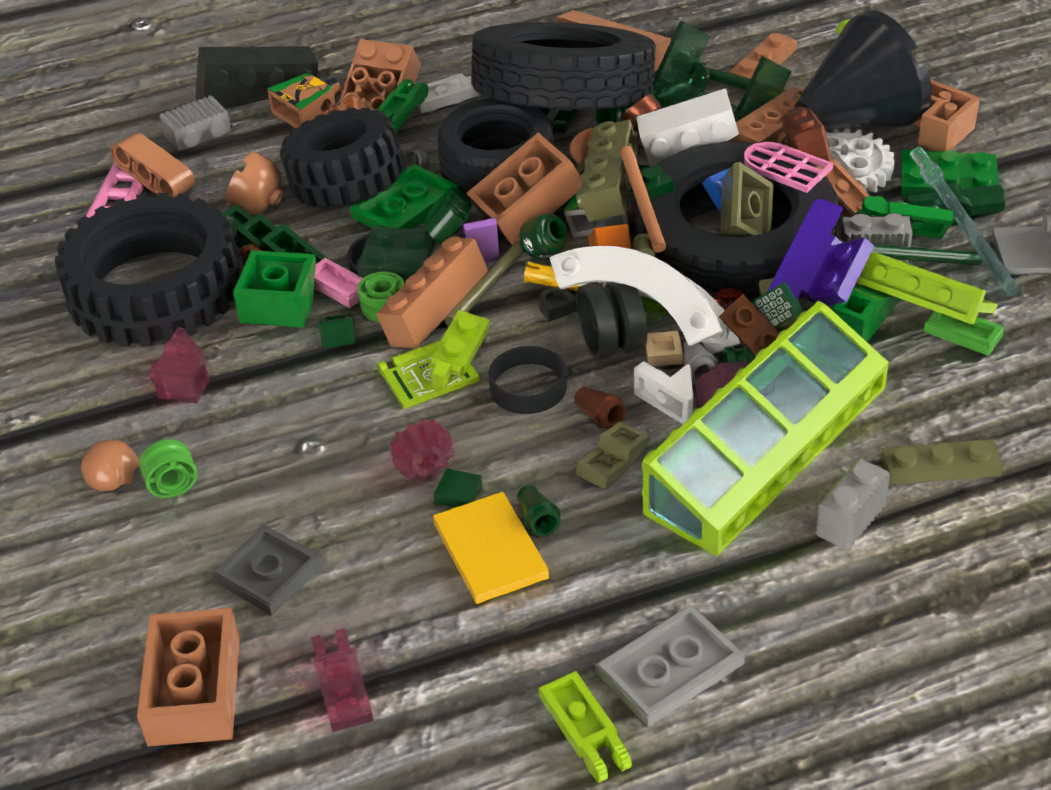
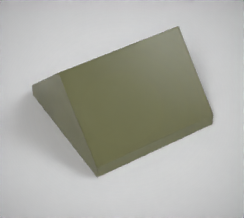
M741 162L733 163L722 179L720 235L745 237L771 231L773 183Z

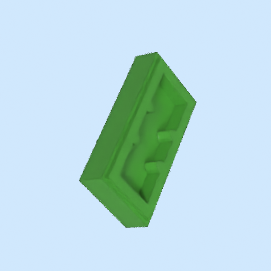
M934 311L925 322L924 332L989 356L1003 337L1005 327L976 317L974 324H969Z

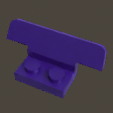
M817 199L812 203L767 292L785 281L796 300L800 295L814 304L817 301L827 306L846 303L874 245L866 238L842 243L838 238L831 235L830 233L844 207L824 199Z

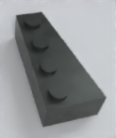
M310 46L199 47L195 98L198 101V99L202 100L204 97L208 98L211 95L224 109L269 99L267 89L269 87L303 74H311L317 78L319 63Z

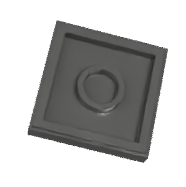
M264 525L221 564L212 575L215 583L272 616L324 564L320 555Z

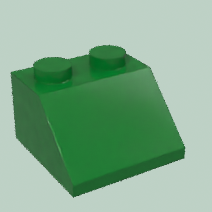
M251 250L233 291L239 323L305 327L313 304L315 254Z

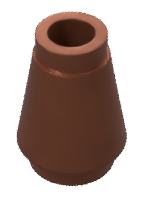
M584 386L578 389L574 396V403L601 428H611L618 422H622L625 418L626 405L618 395Z

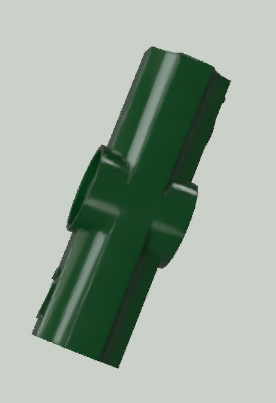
M950 183L942 186L934 193L903 197V202L910 205L952 210L954 220L951 225L963 224L971 216L1001 213L1004 211L1006 203L1004 190L1001 185L962 189L960 185Z

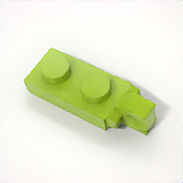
M458 310L432 355L430 367L433 368L431 372V387L444 391L453 375H465L489 331V319Z

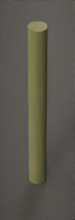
M514 243L445 317L444 321L448 326H450L458 310L468 313L524 253L521 243Z

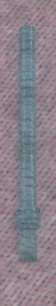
M922 147L912 150L911 156L921 169L920 175L927 185L933 186L948 210L953 211L954 219L1006 295L1013 297L1020 291L1019 287L943 179L944 173L938 164L931 162Z

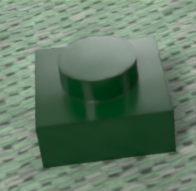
M659 165L647 167L640 171L650 199L674 192V181Z

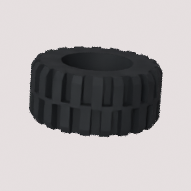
M347 108V110H334L326 115L315 116V119L307 120L301 123L299 128H294L289 136L285 137L280 149L281 161L292 194L303 204L305 203L311 207L319 206L322 209H329L332 206L341 208L352 203L355 205L362 203L361 201L364 199L376 197L377 193L386 191L390 188L391 183L397 181L403 168V157L392 121L380 111H372L370 108Z

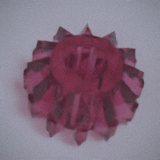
M420 418L415 425L407 422V429L395 432L396 440L390 443L392 462L396 469L409 480L418 477L423 482L428 475L433 474L437 477L439 469L449 468L448 460L455 456L452 437L448 430H445L435 419L426 422L423 418Z

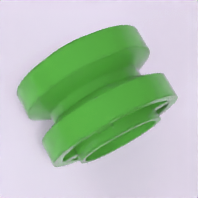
M384 271L375 272L364 277L358 284L362 314L369 320L379 322L376 313L386 304L389 297L401 289L404 285L403 279L395 273Z
M166 439L155 442L147 447L140 456L139 468L148 491L154 496L171 498L183 494L194 485L197 479V468L192 460L190 451L181 441Z

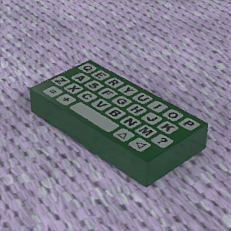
M785 281L751 301L775 328L803 312Z

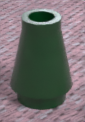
M526 485L522 487L517 494V499L521 506L525 528L530 533L539 537L551 535L560 525L559 508L541 494L535 486Z

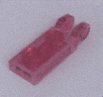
M345 628L336 630L335 639L340 651L325 654L324 641L320 635L311 637L315 653L313 660L332 733L374 721L354 647L350 648Z

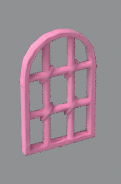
M775 142L756 143L748 147L744 152V164L759 175L806 193L833 169L834 164ZM768 149L778 150V152H776V151L773 152V151H770V150H768ZM758 151L772 157L769 160H764L750 154ZM785 152V153H787V154L793 155V156L798 157V158H801V159H803V160H802V161H800V160L797 161V160L791 159V158H789V157H786V156H784V155H782V154ZM776 159L795 165V167L787 169L773 162ZM750 160L762 164V166L758 167L751 163ZM811 162L821 167H824V169L821 170L813 166L807 165L806 163ZM766 168L778 170L780 172L786 173V175L781 176L779 174L766 170ZM801 168L818 175L815 178H811L797 171ZM796 177L809 183L805 185L790 178Z

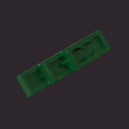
M237 204L221 214V216H226L229 220L235 244L240 248L253 244L262 251L315 254L316 264L326 258L284 223L276 227L260 213L252 217Z

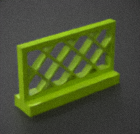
M874 251L871 252L856 282L969 324L975 323L978 313L995 314L998 306L997 303L984 299L986 290Z

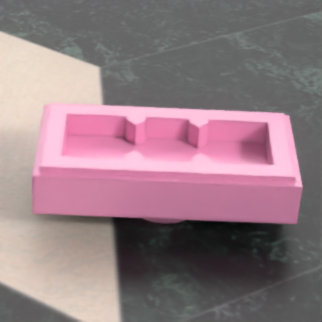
M324 258L315 266L314 289L351 308L360 301L358 284L363 278Z

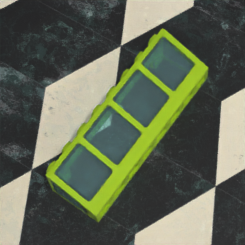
M817 301L808 311H803L797 321L787 330H782L772 344L766 349H761L749 365L739 369L734 378L725 387L717 389L712 398L702 408L694 410L690 418L679 429L671 431L667 439L656 450H651L647 453L642 462L643 515L717 557L885 389L889 362L826 304Z

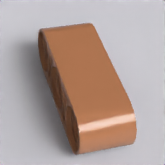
M135 133L111 147V156L115 164L156 195L158 193H168L169 197H177L178 194H183L195 186L194 175L186 165L140 133Z

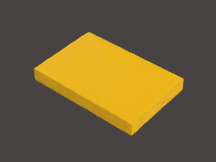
M504 492L433 515L434 525L476 604L549 578V570Z

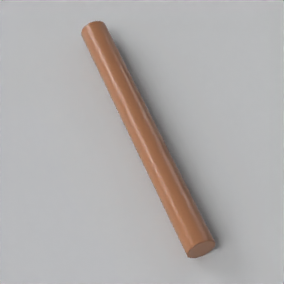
M624 146L620 149V155L652 248L655 252H662L666 249V243L632 147Z

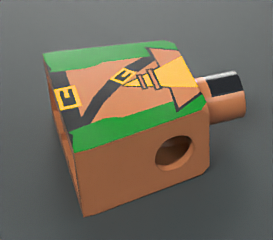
M303 74L267 88L271 112L294 128H299L301 123L307 120L315 119V116L329 114L330 107L335 104L334 96L341 93V86L334 77L323 82L311 74Z

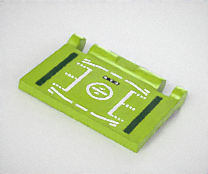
M440 341L392 357L391 362L394 368L388 369L384 360L377 363L379 373L384 377L403 409L479 382L480 376L472 364H470L464 376L453 375L444 391L431 387V372L433 368L430 367V362Z

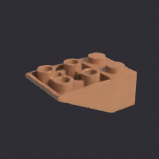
M360 39L340 100L351 94L359 99L365 98L372 110H377L388 95L404 79L413 80L415 84L421 63L413 46Z

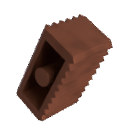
M796 107L789 110L787 115L782 116V126L784 127L786 143L789 147L829 162L832 160L824 125L812 112L811 108Z

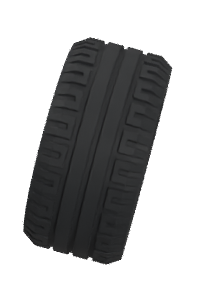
M492 98L466 103L453 110L445 118L438 130L437 141L441 175L443 178L459 185V191L467 199H470L466 194L469 190L538 132L554 146L553 126L549 118L538 107L507 103ZM502 148L505 149V150L487 151V150H491V149H502Z

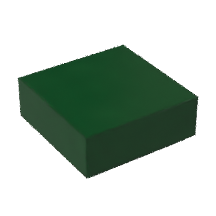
M447 468L434 492L435 503L456 508L474 502L482 487V475Z

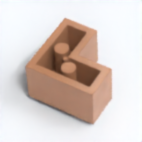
M930 79L932 90L930 107L922 114L921 119L913 123L920 127L917 146L929 151H951L975 129L980 97Z

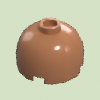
M256 151L251 152L242 161L247 166L242 172L236 170L226 191L225 200L228 201L226 203L228 207L237 204L250 215H257L265 212L270 206L276 207L283 196V191L280 190L282 179L280 171L270 159Z

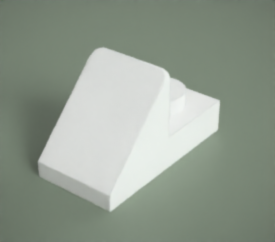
M643 361L634 368V394L681 424H684L693 413L690 365L687 364L673 376L669 377L663 371Z

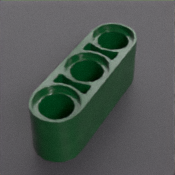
M451 186L429 209L423 223L424 228L436 241L442 244L446 239L452 237L467 221L471 210L470 201L457 188Z

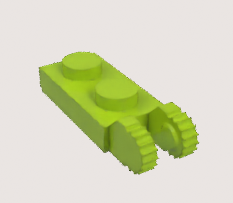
M577 671L538 688L539 698L579 758L583 757L587 769L598 783L608 779L607 767L597 753V750L607 746L612 760L621 771L632 767V760L626 747H624L618 737L616 727Z

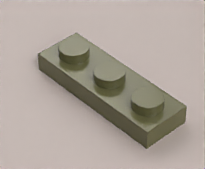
M994 439L884 447L881 453L884 470L889 471L890 474L889 485L1001 476L1003 470V463Z

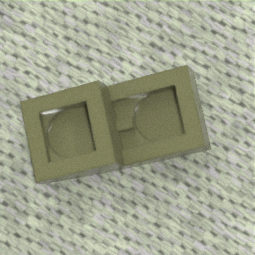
M621 421L599 435L598 448L576 462L575 475L606 490L635 462L649 443L650 435Z

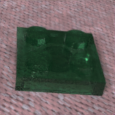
M372 227L357 266L358 277H366L369 274L384 271L395 273L403 280H407L424 265V261L427 258L431 257L436 240L426 230L418 228Z

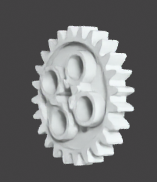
M846 128L844 132L833 129L832 133H828L825 130L831 158H834L865 191L868 189L875 193L877 192V186L885 187L886 181L891 180L895 162L893 159L894 152H889V145H882L883 139L873 140L872 133L863 136L860 129L855 133H850L849 128Z

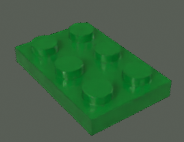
M922 149L902 150L901 196L934 193L942 186L950 183L958 184L962 189L999 185L996 154H987L985 152L959 153L950 150L944 152L924 151Z
M413 164L402 171L397 181L391 183L390 188L386 191H380L376 197L364 199L361 201L362 203L349 207L351 218L376 231H397L406 234L425 220L429 209L451 186L459 190V185Z

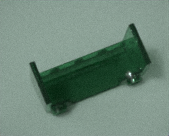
M682 21L679 22L654 76L652 95L662 108L709 94L705 92L710 80L709 69L698 62L710 35ZM762 56L738 107L731 104L735 121L738 122L780 95L792 71Z

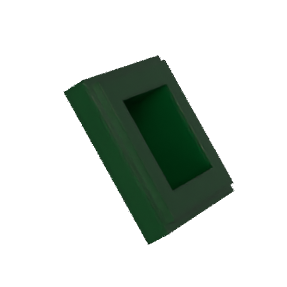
M351 313L326 316L319 319L321 343L324 348L355 343L354 321Z

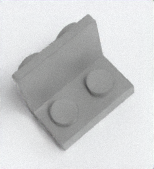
M1051 202L1048 213L1043 215L1042 226L993 229L992 235L1005 274H1051Z

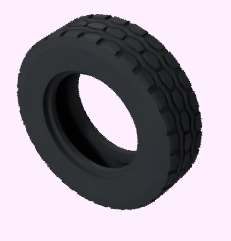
M526 22L486 27L477 31L472 37L471 85L476 92L492 99L541 108L605 109L633 105L653 92L656 45L649 37L633 31L580 23Z
M711 143L673 154L657 165L674 181V192L650 199L666 243V249L662 252H655V258L667 263L705 289L721 306H730L742 294L751 302L760 297L759 281L775 277L812 203L817 199H824L838 205L836 192L826 176L808 193L764 177L773 183L772 217L777 219L782 225L770 232L754 236H722L700 230L690 224L688 220L700 213L718 209L702 183L708 177L730 169L733 163L741 162L744 164V152L748 147L756 143ZM768 149V150L773 151V152H774V151L778 152V150ZM758 151L750 154L764 160H769L772 157ZM785 152L782 154V155H784V156H786V157H789V158L794 159V160H797V161H798V160H800V161L803 160V159H801V158L795 157V156L790 155V154H787V153H785ZM776 159L773 162L787 169L795 167V165ZM750 160V162L755 164L756 166H762V164ZM807 162V163H806L807 165H810V166H813V167L816 168V166L813 165L812 163H810V162ZM766 168V170L774 172L781 176L786 175V173L780 172L778 170ZM801 168L797 171L811 178H815L818 175ZM796 177L790 178L805 185L809 183ZM636 198L634 203L635 237L643 233L648 234ZM837 222L830 233L835 237L837 232Z

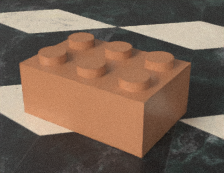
M538 132L466 194L486 220L496 218L497 231L513 246L514 243L520 241V229L524 222L542 213L555 212L580 190L581 181L580 175L572 162Z
M232 608L149 614L137 718L147 746L233 739L240 637Z

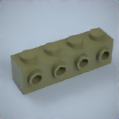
M630 119L615 123L608 121L594 127L592 138L588 141L589 152L588 156L584 158V173L580 175L581 187L580 191L576 193L578 207L580 210L585 211L588 222L626 214L631 186L620 155V149L624 146L632 147L636 158L639 146Z

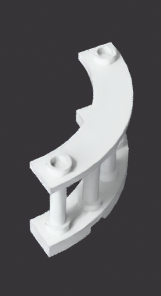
M591 246L568 250L549 257L561 290L575 285L581 286L598 282L604 288L606 282L628 285L636 288L640 297L659 302L665 307L678 323L689 346L702 341L704 347L714 357L722 355L724 347L732 346L737 349L744 346L743 342L727 325L723 324L719 316L725 310L705 289L667 263L651 255L617 246Z

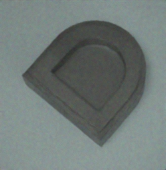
M559 287L544 290L539 296V309L550 322L577 312L576 299L566 289L561 290Z

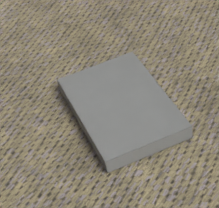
M690 604L595 664V674L649 727L742 666L745 662V654Z

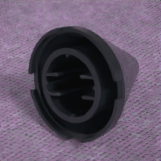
M869 10L851 18L847 22L795 103V108H811L812 112L824 125V129L908 126L921 119L922 114L930 107L932 90L929 72L926 65L919 68L912 53L918 47L907 31L890 16L879 11Z

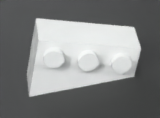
M726 88L636 117L640 139L650 167L661 163L665 158L692 147L695 148L699 145L727 142L739 134Z

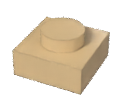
M678 331L647 333L645 353L649 365L667 366L683 364V351Z

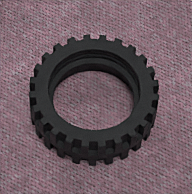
M158 193L156 197H146V194L136 195L137 199L125 201L122 198L114 201L115 205L105 208L101 206L95 209V214L90 218L82 217L77 221L79 227L76 229L70 228L64 234L66 242H59L58 255L55 256V265L69 313L77 326L82 325L84 333L89 336L97 333L99 341L110 343L112 339L118 340L119 346L130 347L132 342H141L142 347L152 346L153 341L165 340V344L175 342L176 336L186 334L189 337L196 334V328L203 324L209 327L216 322V314L224 315L230 309L228 300L235 301L233 291L241 275L233 232L227 217L221 216L220 209L214 205L208 208L207 202L200 198L191 201L189 195L178 194L177 197H169L168 193ZM177 252L197 257L191 265L177 274L151 283L123 285L102 280L110 271L122 263L147 254Z

